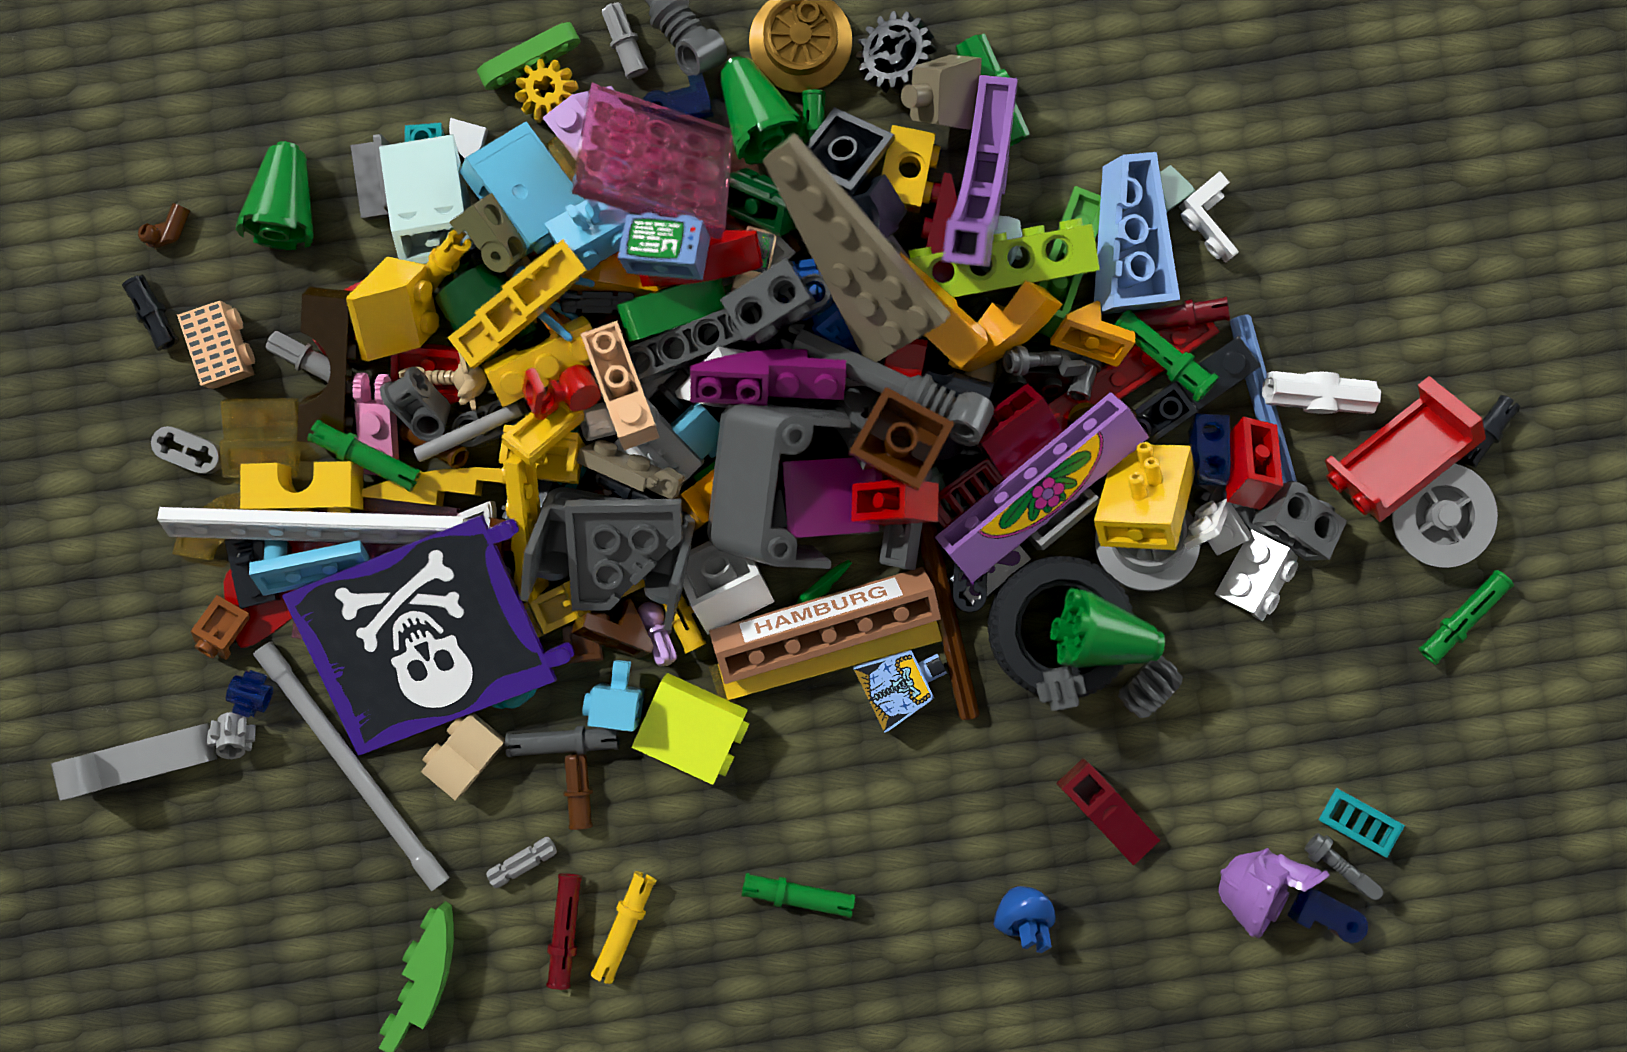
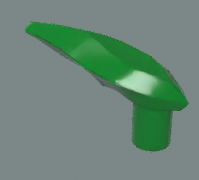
M848 559L828 571L799 596L796 604L819 598L829 592L832 585L852 564L851 561Z

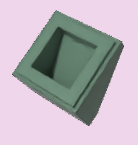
M1171 165L1160 172L1166 213H1168L1196 190Z

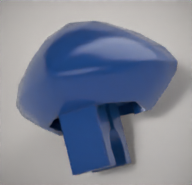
M1018 886L1010 889L1002 898L994 917V926L1005 935L1020 937L1022 948L1028 949L1036 944L1037 952L1042 954L1051 948L1049 929L1055 923V910L1050 899L1040 891L1027 886Z

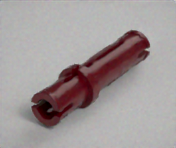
M1227 296L1193 303V299L1185 300V304L1132 312L1154 331L1186 326L1191 330L1197 329L1199 324L1224 320L1230 321ZM1122 314L1114 315L1115 322H1117V320L1122 316Z
M559 873L552 943L548 944L547 953L550 954V963L546 987L556 990H567L571 986L572 958L577 955V946L574 945L582 876L572 873Z

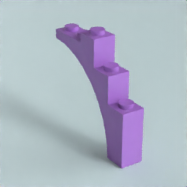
M979 76L968 157L957 205L951 219L947 222L943 261L990 267L994 230L998 229L1002 194L1005 195L1009 149L1018 85L1017 78Z

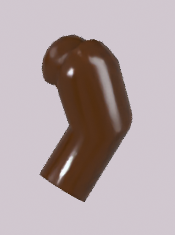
M172 203L165 222L155 225L145 223L139 228V240L151 248H159L176 242L181 236L191 210Z

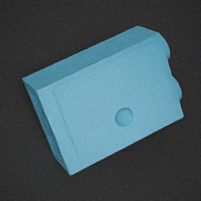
M527 122L522 123L467 156L459 172L480 200L490 193L494 195L526 244L525 256L533 251L541 254L554 244L544 223L566 212V206L572 204L575 207L585 201Z

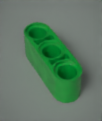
M722 278L691 284L674 285L619 303L617 307L628 341H634L690 323L725 309L720 299L727 295Z

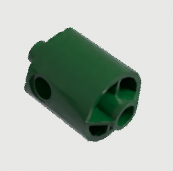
M469 261L465 265L463 263L459 264L454 273L445 277L435 302L454 331L476 316L475 311L503 290L502 286L510 280L505 271L495 272L489 269L485 263L468 269L467 266L473 262ZM536 319L481 364L489 362L515 347L520 351L533 344L537 340L534 334L538 331L537 328L540 325Z

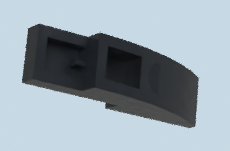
M1237 336L1211 356L1198 363L1210 374L1216 373L1220 376L1215 385L1198 403L1193 400L1194 395L1175 381L1135 409L1137 413L1136 419L1149 436L1144 442L1154 443L1197 413L1202 407L1261 367L1240 336Z

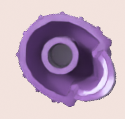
M1269 848L1261 851L1236 856L1225 869L1221 870L1222 875L1218 892L1222 902L1232 911L1236 920L1245 928V931L1250 936L1259 939L1270 922H1275L1279 917L1289 896L1287 891L1289 886L1306 891L1329 877L1330 874L1326 870L1322 872L1318 868L1315 869L1290 860L1282 854L1277 856Z

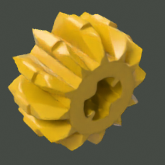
M538 59V69L535 71L530 66L525 65L524 71L528 78L520 77L516 79V84L522 90L515 93V97L518 102L524 103L521 108L523 113L528 115L534 112V119L538 123H541L542 117L570 97L571 93L579 89L577 82L570 80L572 76L571 70L568 67L560 70V64L557 60H553L549 67L546 68L543 59ZM549 85H551L554 92H547L545 97H542L540 90H547Z

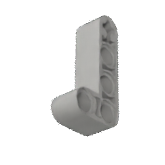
M206 723L51 763L59 799L64 800L104 788L218 759L215 746H207L208 730H210V725Z

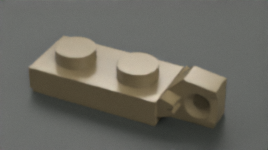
M596 440L580 448L577 457L578 463L641 492L648 489L668 499H675L679 496L684 476L671 467L661 469L650 464L651 461L644 456L637 454L629 455L618 450L616 444L607 440Z

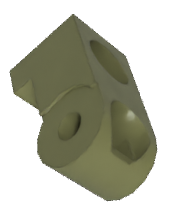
M492 193L471 205L449 222L458 235L464 231L467 232L477 248L481 250L485 265L495 272L506 271L525 256L526 244Z

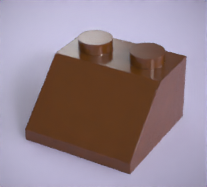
M885 386L849 451V455L918 491L945 443L954 422Z

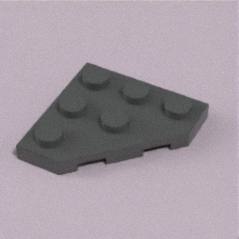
M681 499L566 500L564 510L572 611L611 610L627 590L645 577L656 566L657 561L682 541Z

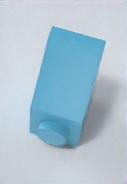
M694 402L670 424L671 428L701 459L707 454L713 458L717 453L720 423L701 403Z

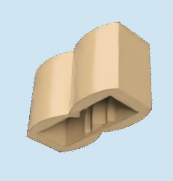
M475 713L469 714L466 718L462 716L455 719L446 731L451 736L441 747L436 743L422 759L426 766L421 772L455 801L466 792L505 745V738Z

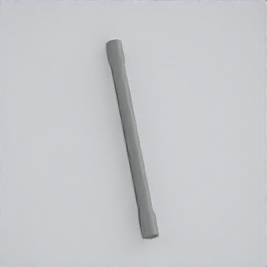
M270 641L253 653L254 657L269 677L279 685L410 859L413 868L431 892L450 877L432 853L425 849L294 675L291 666L273 642Z

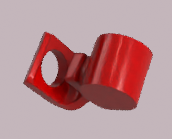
M577 364L565 369L560 375L559 382L549 380L548 390L545 395V388L536 370L530 368L525 372L522 391L534 417L541 421L559 408L560 402L564 401L571 411H581L594 406L601 397V390L590 369L585 365Z

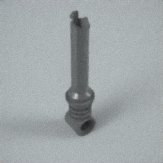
M645 0L650 7L651 26L653 29L661 30L665 37L670 40L671 45L675 47L677 63L686 75L690 77L698 76L726 61L727 48L723 38L717 31L706 29L702 26L700 20L691 12L689 0Z
M791 324L789 326V332L798 335L794 344L783 339L780 342L782 349H808V358L846 360V378L881 394L886 386L954 422L948 436L959 444L965 446L977 445L994 414L993 404L981 394L966 392L959 394L957 398L955 397L956 392L953 390L948 394L946 393L947 388L944 386L940 390L937 389L939 384L935 383L929 374H926L925 377L920 375L914 377L906 376L805 330V324Z

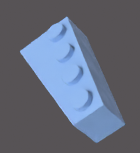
M1157 152L1122 155L1103 166L1097 247L1100 270L1096 271L1094 302L1100 301L1101 315L1125 312L1129 309L1137 311L1160 308L1180 300Z

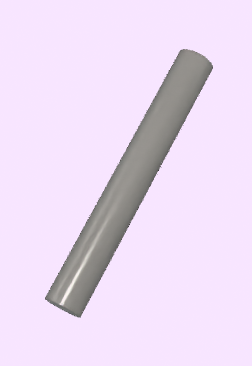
M515 402L414 448L415 455L419 462H422L523 416V411L519 403Z

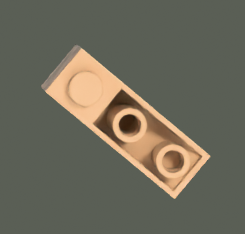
M617 321L581 333L623 450L660 438Z

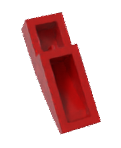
M707 230L710 241L702 280L639 275L641 286L691 284L759 269L762 267L763 262L757 230Z

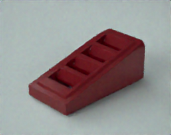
M987 457L980 460L938 492V522L943 529L947 528L990 492L977 477V473L982 471L994 488L1004 480ZM969 480L981 495L978 500H975L965 487L964 483ZM956 489L969 505L965 510H963L951 494ZM943 498L946 499L957 514L953 519L949 517L939 503Z

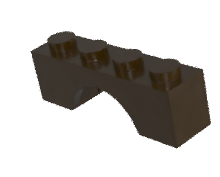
M309 287L302 294L301 332L313 338L324 349L330 364V378L325 388L316 393L306 395L298 405V442H308L309 433L314 434L311 428L318 419L347 435L355 433V412H351V399H354L352 382L355 377L352 376V363H357L359 347L357 340H353L354 328L346 297L352 291Z

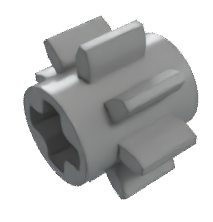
M224 713L218 717V721H211L210 730H208L207 746H216V754L221 758L236 759L242 757L245 754V750H252L256 726L247 725L246 717L240 713Z

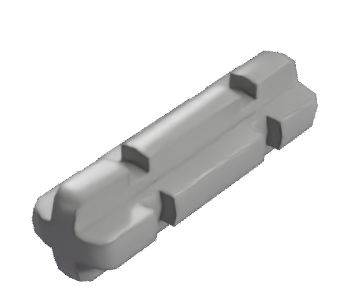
M544 837L537 841L533 848L529 846L506 859L503 865L498 864L489 869L486 875L490 884L494 888H499L510 881L509 878L515 879L539 865L540 860L546 861L554 856L557 850L553 841L549 837Z

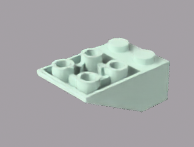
M454 134L379 147L391 233L398 259L420 264L427 263L430 252L435 247L437 248V246L441 245L449 232L454 230L449 222L471 206L465 179L459 173L462 166ZM468 234L460 242L461 245L464 243L466 239L470 238Z

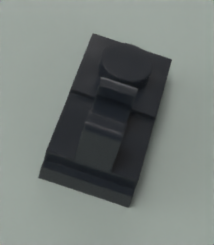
M224 540L239 608L246 609L280 600L279 593L263 596L249 575L250 563L264 560L265 540Z

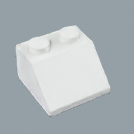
M710 541L691 549L683 587L690 605L707 635L710 634L709 630L735 622L774 602L756 561L722 552Z

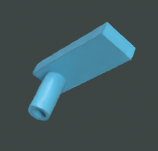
M265 540L264 560L251 562L249 575L262 595L265 596L298 589L371 558L360 540L287 555L288 541Z

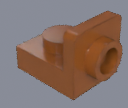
M216 595L190 631L195 643H197L195 648L209 658L214 659L218 655L227 660L231 654L229 647L249 621V613Z

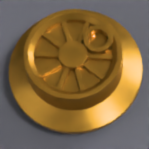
M769 0L758 11L752 22L749 35L750 53L755 64L777 88L794 93H802L804 90L811 89L819 90L836 80L845 69L852 50V32L844 12L832 0Z

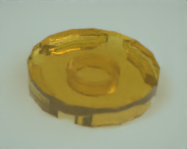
M556 135L545 143L547 150L556 159L559 166L584 199V196L589 193L593 196L599 193Z

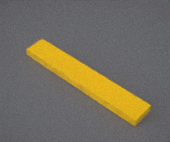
M937 621L731 683L724 684L721 671L720 675L727 700L940 642L942 638Z

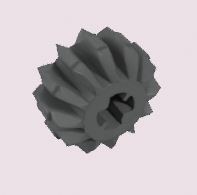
M1161 656L1158 661H1150L1138 669L1122 686L1118 697L1124 702V706L1131 713L1134 712L1139 718L1149 717L1179 688L1183 676L1170 661Z

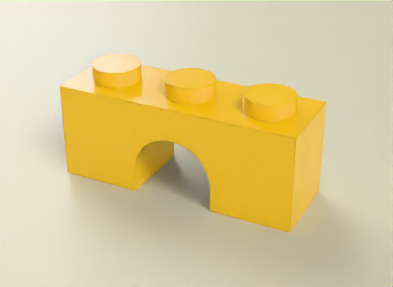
M583 315L561 325L573 336L570 342L566 341L554 330L549 331L551 335L534 347L522 351H517L514 348L482 364L503 407L525 397L522 391L526 370L530 368L536 370L545 387L549 384V380L558 381L560 375L570 366L577 364L588 366L591 364L581 333L593 329Z
M314 462L312 483L301 492H297L293 487L291 480L292 467L279 463L241 464L240 509L298 512L327 511L331 513H350V510H363V497L361 494L364 468L354 462Z

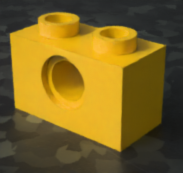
M892 125L890 133L895 135V140L887 149L882 175L885 174L906 209L909 212L919 213L921 204H929L933 182L926 180L929 167H937L941 146L934 145L936 133ZM904 163H913L918 167L920 173L914 178H906L900 173L899 167Z

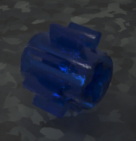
M250 670L249 672L245 671L243 677L235 675L232 678L226 693V701L234 704L232 713L249 718L250 716L254 717L256 711L262 713L266 711L273 695V686L264 684L267 675Z

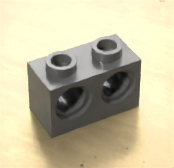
M787 258L720 299L743 339L749 342L756 340L758 344L778 333L776 327L789 319L791 323H794L811 312L809 306L816 302L793 262ZM785 284H793L796 288L795 298L790 303L781 304L778 299L780 288ZM754 304H760L763 310L761 320L756 324L749 325L746 321L747 309Z
M1288 481L1283 483V487L1262 510L1258 509L1252 523L1281 544L1291 548L1295 554L1305 561L1330 559L1347 520L1338 515L1331 504L1317 500L1310 495L1308 488L1303 484Z

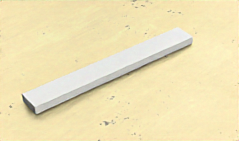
M160 507L157 520L169 537L353 542L360 540L362 543L410 544L465 521L464 517L169 507Z

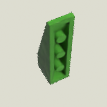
M1075 186L1061 221L1082 218L1083 225H1093L1094 237L1096 238L1099 230L1101 196ZM1054 239L1047 257L1051 261H1059L1066 254V246L1062 240ZM1083 273L1037 282V285L1042 286L1063 304L1048 323L1037 333L1049 338L1053 336L1065 316L1071 310Z

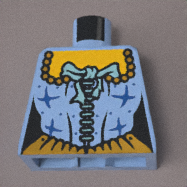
M911 650L853 666L884 733L934 699L927 683L947 674L938 654L917 663Z

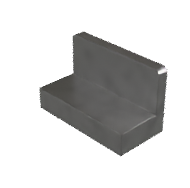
M381 134L373 135L374 142L351 145L360 214L364 221L389 217L379 147L391 145V143Z

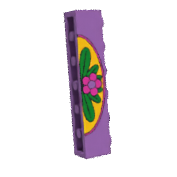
M1110 392L935 538L973 583L981 575L987 573L992 566L1009 552L1015 550L1032 533L1048 523L1066 505L1076 500L1094 482L1104 477L1122 459L1133 453L1137 445L1147 440L1149 436L1129 407Z

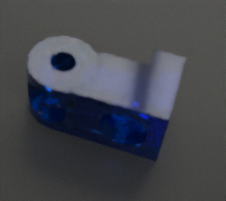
M702 73L697 76H688L689 87L668 93L660 90L647 93L641 103V111L647 123L656 129H667L714 117Z
M1196 414L1188 430L1189 444H1191L1192 457L1194 459V483L1196 485L1226 486L1231 469L1229 415ZM1206 425H1215V426H1217V428H1203V427L1206 426Z
M1313 887L1306 891H1299L1287 915L1295 922L1309 929L1314 920L1326 925L1333 934L1348 943H1357L1363 940L1368 931V921L1364 915L1349 905Z

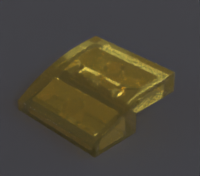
M298 398L224 399L220 402L224 438L219 441L223 477H241V464L254 463L283 464L292 467L291 477L299 475L300 442L297 441Z

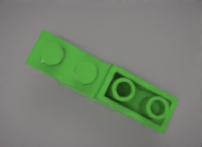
M446 901L437 910L432 907L430 908L420 928L425 930L419 943L413 940L403 956L402 961L406 962L407 965L402 975L415 982L413 983L408 980L397 1001L403 1003L397 1015L391 1013L380 1030L379 1034L385 1037L379 1049L384 1052H395L412 1024L424 1029L432 1019L440 1002L450 970L454 943L452 904Z

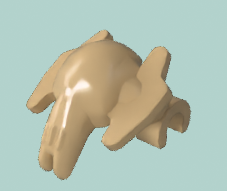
M460 353V364L455 372L453 370L424 371L422 367H416L427 376L432 385L454 384L458 390V397H461L459 400L460 405L470 402L472 411H476L475 397L484 391L487 384V375L481 367L470 368ZM411 367L399 371V377L402 378L405 371Z

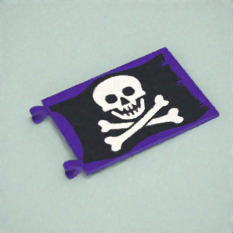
M482 514L282 595L358 756L555 682L557 678L552 667L565 664L574 656V650L569 642L558 645L546 652L544 651L498 550L497 542L509 539L519 531V527L514 519H508L488 528Z

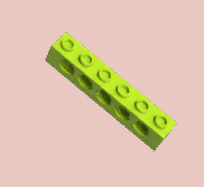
M1082 218L1059 222V230L1045 232L1044 225L1021 229L1022 237L1007 239L1006 232L994 234L991 268L984 275L974 274L970 269V265L951 263L954 267L953 277L947 282H939L934 279L932 268L935 263L943 260L944 252L932 254L931 247L910 250V258H908L952 297L1022 285L1025 280L1033 283L1100 270L1093 225H1083ZM1053 239L1062 240L1066 246V254L1059 261H1051L1045 252L1047 244ZM1015 246L1024 247L1029 254L1027 264L1021 268H1013L1008 263V253Z

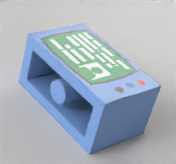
M642 212L640 215L626 214L618 259L628 274L702 280L710 236L703 221L690 215L667 218L652 212Z

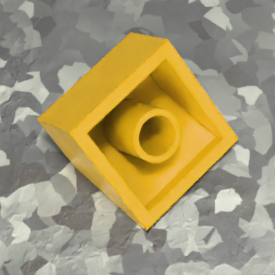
M386 257L346 297L361 359L364 361H371L420 348L439 327V316L436 313L432 284L429 280L425 264Z

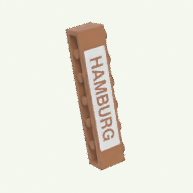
M920 567L709 630L724 684L934 622L940 620L941 617L934 587L924 568Z

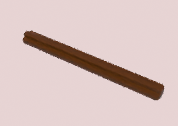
M926 522L922 524L919 545L925 571L936 594L941 617L937 622L959 717L961 720H970L979 717V708L941 545L935 538L938 535L936 523Z

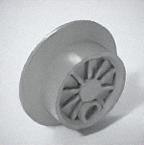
M1457 464L1452 465L1392 513L1394 532L1402 547L1418 561L1434 567H1456L1478 557L1491 542L1498 519L1496 501L1487 483L1474 471Z
M1186 509L1176 550L1100 546L1096 530L1095 549L1097 557L1106 572L1110 573L1115 580L1125 587L1147 592L1172 587L1191 572L1199 556L1200 545L1187 550L1183 544L1189 531L1188 527L1192 524L1194 518Z

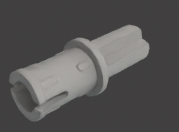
M617 2L607 5L602 9V14L612 38L610 45L612 49L617 50L625 76L628 79L640 76L647 72L648 68L644 63L636 42L639 37L637 33L632 32L622 4Z
M278 331L270 335L266 344L268 351L294 364L296 370L304 369L325 380L327 383L329 382L330 364L328 357L313 350V345L308 343L305 346Z

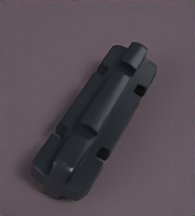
M566 291L560 298V305L563 313H577V310H582L583 314H613V310L618 311L617 304L634 299L635 297L632 292H618V295H613V291H582V295H578V291Z

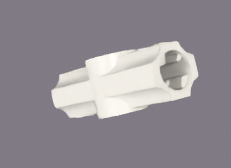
M1272 371L1267 373L1266 379L1263 382L1262 396L1268 405L1303 408V411L1307 413L1331 414L1340 411L1372 414L1375 413L1380 403L1381 390L1375 381L1339 378V374L1332 372L1296 374Z

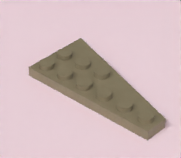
M793 134L765 157L763 162L862 356L878 362L947 320L951 313L796 134Z

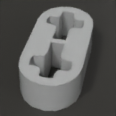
M168 426L158 429L152 436V450L161 459L203 474L215 473L223 465V450L212 441ZM175 435L174 441L184 445L182 451L170 449L167 453L168 447L163 444L165 438H172ZM209 448L208 455L213 457L212 462L204 463L201 467L202 460L191 455L193 449L206 452Z

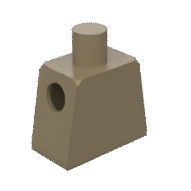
M948 55L915 65L912 70V84L906 85L901 92L902 103L905 107L910 108L911 119L913 121L972 130L982 58Z

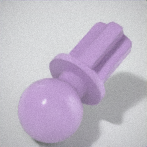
M645 602L637 608V612L652 641V654L658 666H668L677 660V654L669 636L671 631L663 630L664 610L656 602Z

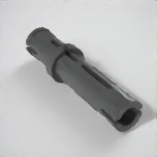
M577 726L575 730L509 733L505 737V746H509V749H506L507 757L566 752H577V755H586L587 751L619 750L620 737L617 738L619 730L610 728L586 729L585 726Z

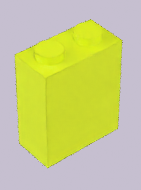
M666 673L659 684L631 748L714 785L718 774L726 776L735 757L728 753L733 741L741 744L750 723L743 721L748 709Z

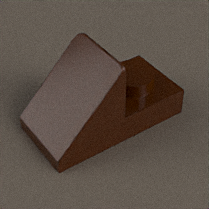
M630 599L618 605L613 622H611L612 618L596 611L586 613L575 620L572 634L638 659L652 653V641L634 603Z

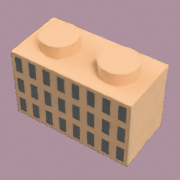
M217 301L177 315L201 386L215 389L255 375L251 366L255 364L254 354L249 344L243 342L240 329H243V322L236 308H232L231 305L222 301Z

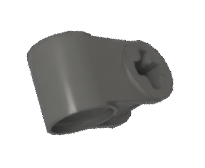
M411 367L405 371L402 378L395 382H386L380 387V395L384 404L408 426L417 438L431 441L443 435L451 412V405L447 398L431 384L427 376L419 368Z

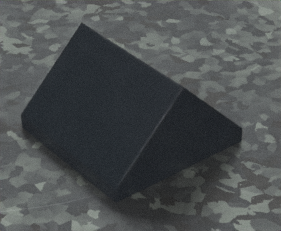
M834 107L805 146L850 196L854 194L894 142L895 135Z

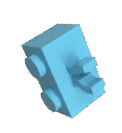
M612 186L594 196L589 193L584 196L586 199L584 202L575 207L572 204L566 206V212L544 223L554 244L556 245L564 239L587 270L594 268L599 262L619 252L626 214H629Z
M614 661L611 684L600 683L592 687L590 693L585 694L583 716H589L587 726L634 731L640 726L645 688L628 686L631 661Z

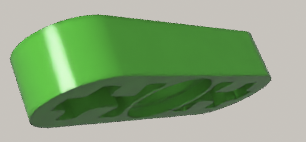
M562 23L485 62L478 68L477 74L486 90L498 89L526 74L524 71L525 65L535 70L538 68V59H543L544 63L547 64L576 48L581 40L572 23Z

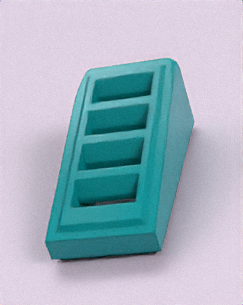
M1335 788L1318 819L1386 858L1405 826L1338 788ZM1344 800L1349 804L1341 819L1337 822L1332 817L1341 801ZM1357 807L1362 812L1354 827L1350 829L1346 827V824ZM1371 815L1376 819L1366 837H1364L1359 832L1368 816ZM1382 822H1384L1389 827L1380 843L1377 844L1372 840Z

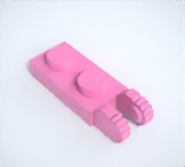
M358 372L352 382L353 398L356 401L354 404L358 440L399 460L397 415L387 408L380 395V387L386 382H391L390 376L385 374H378L374 383L375 400H372L370 377H368L367 373ZM364 468V474L377 475Z

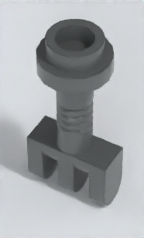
M1053 345L1049 346V351L1031 353H1028L1024 346H1014L1012 350L1005 352L1003 358L1005 370L1014 376H1024L1028 373L1029 368L1057 365L1062 377L1082 375L1088 370L1086 362L1080 360L1082 355Z
M1319 833L1310 839L1304 850L1309 853L1308 858L1316 863L1322 859L1330 867L1336 869L1339 874H1342L1353 887L1369 898L1378 900L1382 897L1383 890L1377 883L1344 860L1343 857L1331 848L1333 839L1328 835L1322 836Z

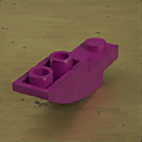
M808 349L759 350L707 360L691 366L690 402L767 406L768 396L844 400L846 360L808 358Z

